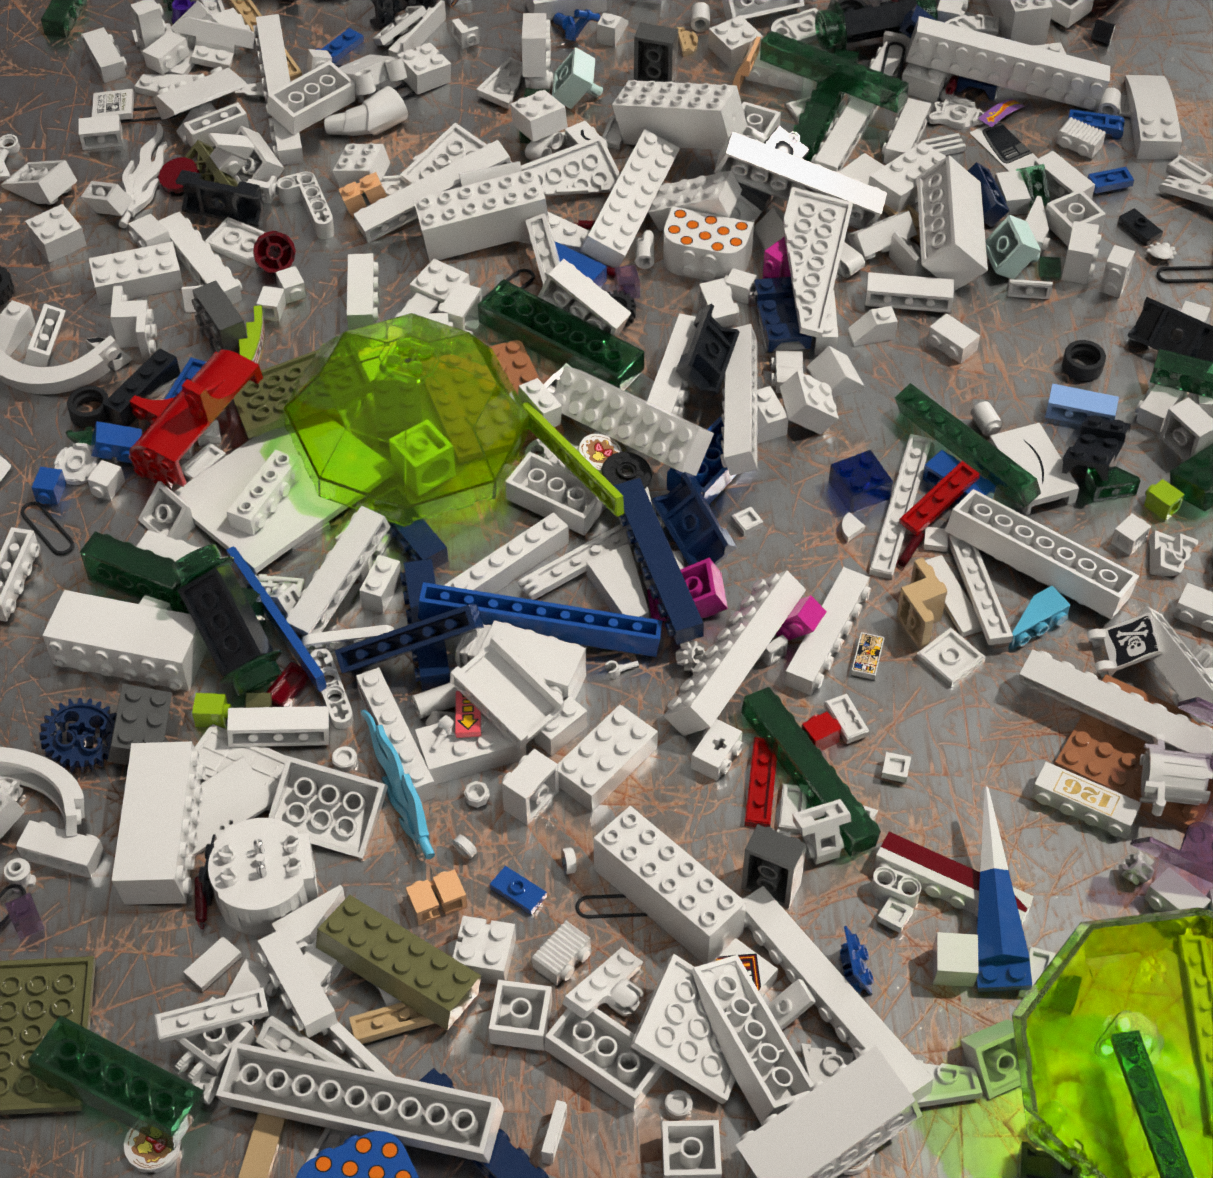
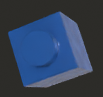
M39 468L31 487L36 502L59 504L66 487L62 469Z

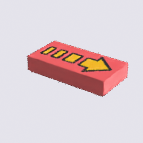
M456 691V738L480 737L481 712L460 691Z

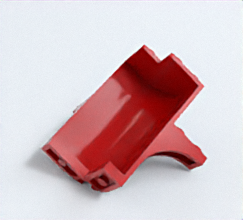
M220 350L207 360L191 380L187 379L181 385L182 390L176 397L164 400H150L134 395L129 401L133 409L132 413L138 419H144L151 423L129 450V459L133 463L135 473L142 478L147 477L151 479L156 485L158 481H161L170 490L175 484L184 487L187 483L179 460L249 380L259 384L263 379L259 364L233 351Z

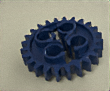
M79 698L77 704L68 699V706L60 702L59 711L51 708V716H44V723L40 725L41 732L39 733L41 749L45 750V757H51V760L55 763L60 761V766L63 768L69 765L70 772H73L75 767H79L80 772L83 773L87 766L91 771H94V764L104 767V759H108L116 713L110 714L109 706L102 709L101 701L96 705H92V698H89L87 703H83L82 698ZM69 721H75L76 723H69L68 730L66 732L65 724ZM55 723L58 727L60 726V730L57 731ZM92 726H101L100 737L97 738V746L93 749H87L86 747L94 745L96 738L95 728ZM63 732L67 733V742H70L69 744H61L63 742Z

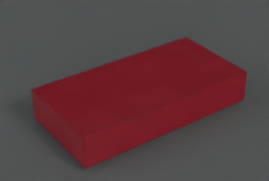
M290 661L266 692L272 693V705L288 707L309 680V677L300 665Z

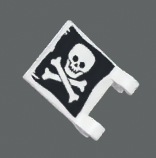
M1150 612L1106 629H1092L1086 632L1089 642L1092 641L1094 648L1100 647L1105 643L1109 660L1095 663L1096 672L1100 673L1102 679L1105 674L1112 676L1117 670L1163 654Z

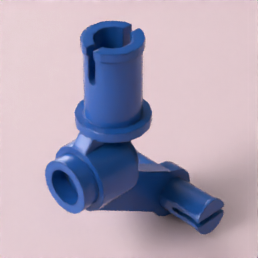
M576 9L574 11V17L579 18L576 23L572 16H565L562 13H556L553 17L554 23L565 30V38L576 41V38H578L588 21L598 22L600 20L599 13H593L588 9L584 11Z

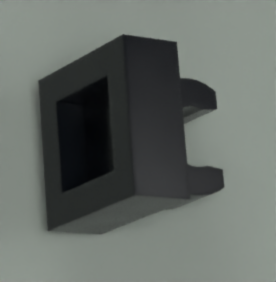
M1097 19L1091 39L1110 44L1116 24Z

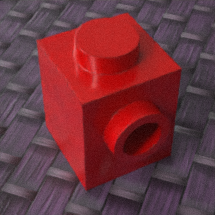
M826 711L820 715H814L808 721L802 723L800 737L813 755H816L839 743L841 726L838 720L832 718Z

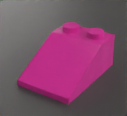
M710 558L680 569L701 618H707L728 609L722 573ZM647 589L651 619L666 621L665 617L661 618L657 608L658 600L653 599L650 589Z

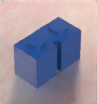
M97 421L92 434L91 456L112 460V457H116L117 461L132 463L129 459V450L142 435V429Z

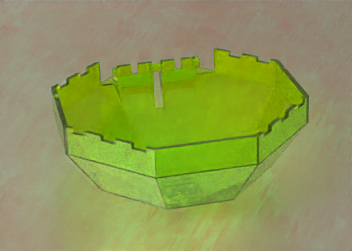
M414 313L345 331L321 345L283 408L284 426L292 438V443L298 455L302 458L309 478L312 479L319 497L356 510L364 506L385 516L387 521L404 527L413 524V521L418 519H431L443 515L444 511L470 507L474 505V502L483 499L487 501L495 499L528 435L530 415L492 348L467 331ZM410 358V359H413L414 361L411 360V361H409V363H408V362H405V359Z
M1197 907L1080 922L1012 1013L1028 1138L1068 1170L1072 1166L1079 1167L1078 1178H1213V912L1210 909ZM1132 1038L1133 1050L1127 1049L1124 1052L1122 1042ZM1075 1141L1081 1145V1150L1074 1146Z

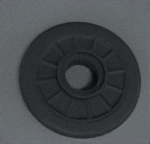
M631 452L615 453L609 456L602 466V475L613 486L640 478L644 488H646L652 478V471L648 462L641 456ZM628 469L633 475L624 476L621 470Z

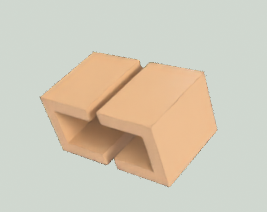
M376 172L359 179L360 182L357 184L353 182L339 188V192L352 219L354 218V213L367 207L362 193L366 194L370 204L387 197Z
M455 869L449 872L438 873L433 877L432 881H428V879L416 881L411 886L406 887L407 900L418 926L441 918L437 909L439 908V903L434 893L437 895L445 916L467 908L466 893Z

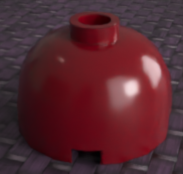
M265 232L258 237L254 244V260L259 268L267 273L276 274L278 271L290 268L295 259L296 250L293 241L289 236L281 232Z

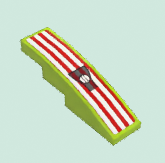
M262 305L253 306L255 322H246L247 338L239 339L240 355L259 364L265 338V320Z

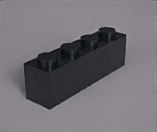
M159 348L103 403L107 422L127 427L133 423L137 417L132 413L133 409L129 401L134 395L156 400L180 375L177 357Z

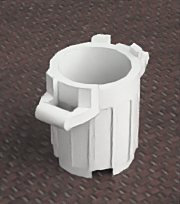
M1157 734L1153 744H1144V748L1147 750L1145 754L1140 756V765H1143L1141 775L1142 797L1140 802L1152 804L1153 815L1161 816L1166 802L1191 805L1207 804L1211 791H1206L1208 781L1213 779V761L1209 757H1205L1204 754L1165 750V736L1163 734Z

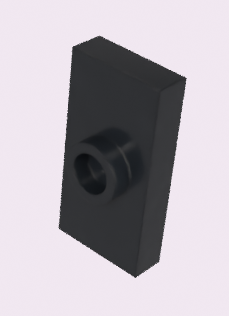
M1135 208L1119 216L1118 222L1146 245L1162 237L1163 231Z

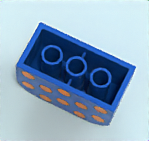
M373 1131L360 1137L358 1135L349 1137L343 1142V1145L334 1149L329 1147L321 1150L316 1157L307 1161L300 1168L296 1178H419L403 1143L396 1136L384 1131Z

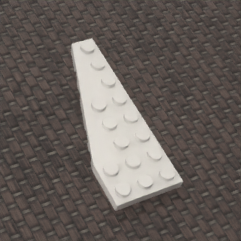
M792 187L782 224L799 330L802 334L822 338L853 202Z

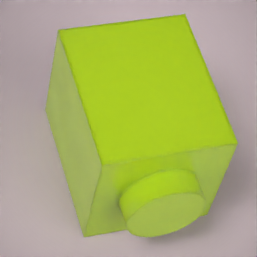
M1162 479L1156 485H1150L1146 490L1144 506L1166 521L1180 509L1185 494Z
M195 694L192 710L195 727H211L214 724L225 728L228 708H231V704L227 703L225 694Z

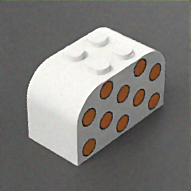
M672 206L664 226V266L668 271L676 275L705 281L718 280L726 275L729 276L733 268L745 272L752 254L754 222Z

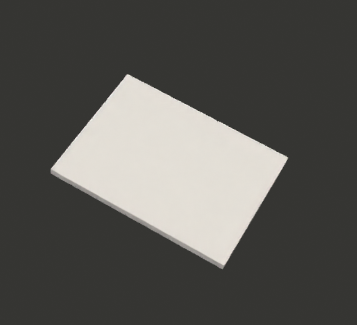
M322 412L253 437L193 478L184 487L174 491V493L190 506L193 521L198 527L226 550L233 546L236 547L250 569L256 574L394 475L396 468ZM274 450L298 457L302 475L292 485L288 495L279 502L277 509L266 519L264 526L254 536L231 528L227 510Z

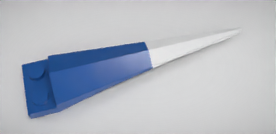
M986 786L984 788L977 923L978 992L1032 990L1030 956L989 788Z

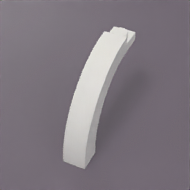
M110 335L77 360L54 367H35L12 359L0 349V381L17 390L33 394L69 392L84 387L111 371L107 363L114 360L122 350L116 340Z
M0 747V777H4L10 783L17 780L20 782L19 785L35 789L50 798L63 816L66 836L77 835V825L81 824V819L85 818L83 792L75 778L66 769L48 758L24 750Z

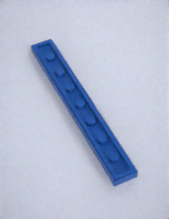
M234 546L227 549L231 566L318 692L326 689L324 673L239 551Z

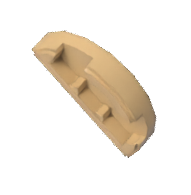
M675 27L679 29L678 44L682 57L691 55L698 47L697 35L693 31L692 33L686 31L684 27Z

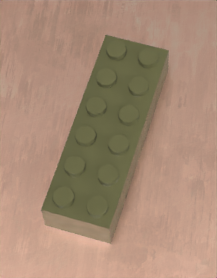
M351 895L317 929V949L336 959L337 962L446 1030L452 1026L478 995L481 980L480 974Z

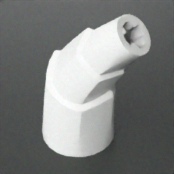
M386 86L363 101L362 105L346 110L345 113L325 117V131L327 134L378 135L405 121L408 118V110L396 90Z

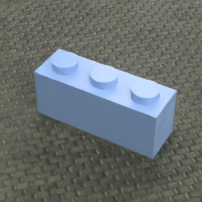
M1052 383L1045 418L1082 425L1086 416H1099L1102 419L1115 420L1119 397Z

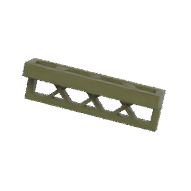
M197 140L184 157L192 159L198 153L195 163L199 173L202 172V165H206L205 173L201 174L202 180L210 181L211 177H215L214 182L237 187L238 183L235 178L220 171L211 159L210 155L214 151L212 146Z

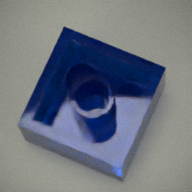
M871 450L830 465L828 482L850 513L891 498L893 480Z

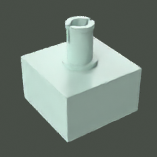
M575 47L554 72L552 96L570 109L577 104L585 93L598 99L603 92V87L593 83L595 58Z
M1008 215L985 240L986 254L995 273L1010 279H1015L1030 262L1036 263L1040 258L1039 252L1041 249L1028 223L1011 215Z

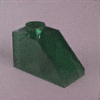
M1044 164L1016 169V171L1020 170L1030 195V209L1037 196L1042 198L1043 206H1046L1050 202Z
M1116 466L1108 481H1103L1093 467L1087 468L1084 479L1092 502L1135 496L1141 481L1138 476Z

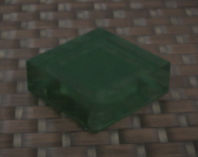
M1040 256L1038 260L1039 277L1060 278L1061 258Z

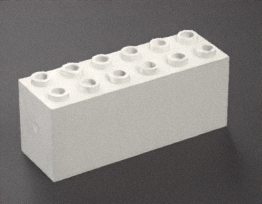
M986 0L993 16L999 18V29L1003 38L1032 46L1046 44L1053 9L1050 0Z
M628 80L612 104L624 144L636 145L644 129L679 148L721 150L732 132L743 134L747 127L737 85Z
M948 155L917 176L922 266L937 278L954 279V291L978 276L983 275L988 271L981 182Z
M536 168L413 199L429 262L433 259L442 260L530 237L525 220L543 213L548 217L546 199Z
M68 590L63 591L42 635L51 662L58 667H70L82 672L90 671L108 677L124 678L128 681L136 680L153 686L170 687L173 690L190 691L207 650V646L190 614Z
M192 741L131 743L112 875V883L124 905L186 903L187 894L192 891L190 870H193L195 866V858L192 853L193 847L197 846L198 841L197 832L195 831L196 824L200 823L198 802L203 799V789L200 785L201 779H205L206 776L205 765L201 764L200 753L195 750Z
M629 806L594 837V870L703 964L713 962L735 938L738 939L743 934L746 902L633 807Z
M874 1046L871 1049L865 1048L859 1052L856 1060L849 1065L843 1064L833 1072V1076L825 1082L819 1081L810 1088V1092L804 1097H797L791 1100L786 1106L787 1109L778 1115L772 1114L766 1118L763 1126L759 1129L746 1132L742 1135L736 1147L757 1178H836L923 1115L916 1099L877 1046Z

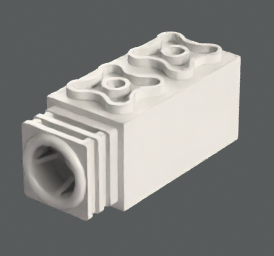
M495 620L492 626L487 624L482 629L461 635L455 653V661L460 668L464 667L490 644V639L495 635L500 640L504 639L510 645L511 651L517 657H523L528 663L529 668L534 673H539L545 679L546 685L551 690H557L564 700L569 696L575 700L586 678V648L576 643L564 642L552 636L541 635L529 629H521L509 623Z

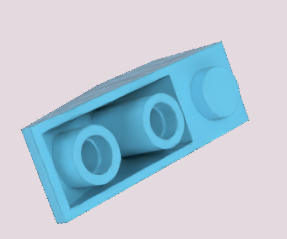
M1053 586L1033 596L1012 632V642L1009 643L1008 647L1010 650L1017 646L1025 645L1031 638L1037 635L1041 636L1051 627L1059 626L1067 620L1070 604Z

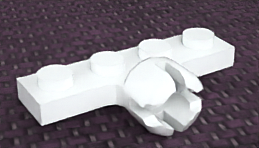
M621 947L565 996L562 1004L583 1019L603 1003H607L610 1008L622 1016H630L639 1006V997H643V992L641 988L633 984L629 979L641 969L643 961Z

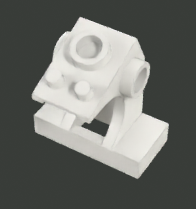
M841 799L792 814L793 823L806 843V854L809 859H813L815 865L839 858L841 849L844 848L839 825L851 822V814ZM826 816V818H822L816 821L814 820L815 818Z

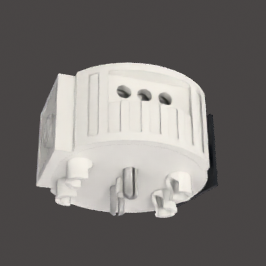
M273 818L245 820L228 828L218 838L216 834H213L211 844L206 845L205 866L200 867L198 876L199 882H202L203 885L202 893L206 896L208 906H211L213 896H215L217 906L226 924L239 932L259 936L270 935L273 933L272 923L319 897L315 861L309 833L299 834L295 827L284 821Z

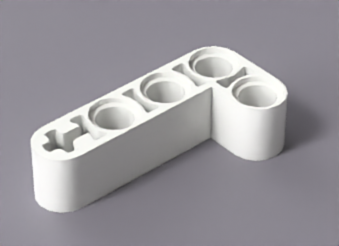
M305 171L280 178L277 181L280 202L292 204L302 201L316 235L320 239H329L334 236L333 217L315 175Z

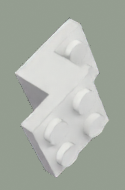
M113 286L110 318L116 342L120 348L139 347L142 361L146 362L152 356V353L156 352V343L153 337H157L156 324H152L154 320L153 310L149 309L147 300L129 301L128 295H124L122 286Z

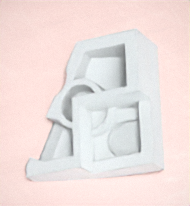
M1156 530L1150 534V574L1157 576H1176L1180 574L1184 568V563L1191 556L1192 549L1198 545V540L1181 533L1176 537H1172Z

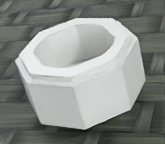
M478 781L467 784L464 791V798L468 805L477 808L487 804L490 796L486 784Z

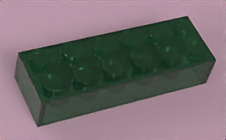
M61 1015L28 1059L31 1075L172 1150H175L204 1106V1090Z

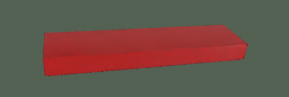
M961 461L899 519V523L915 536H918L980 478V473L964 461Z
M754 737L744 826L756 827L758 824L763 827H770L779 740Z

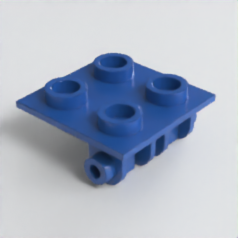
M844 926L847 943L841 945L839 952L842 967L845 970V979L858 994H861V990L865 989L869 995H873L871 984H874L871 970L867 968L866 960H869L865 944H860L857 934H853L847 926Z

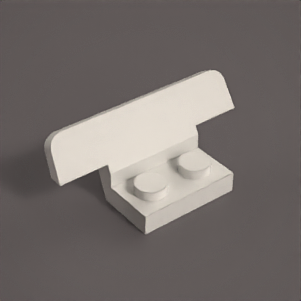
M188 16L180 20L178 33L196 36V45L191 56V62L194 64L212 68L221 66L222 70L231 68L236 45L254 49L255 34L251 30Z

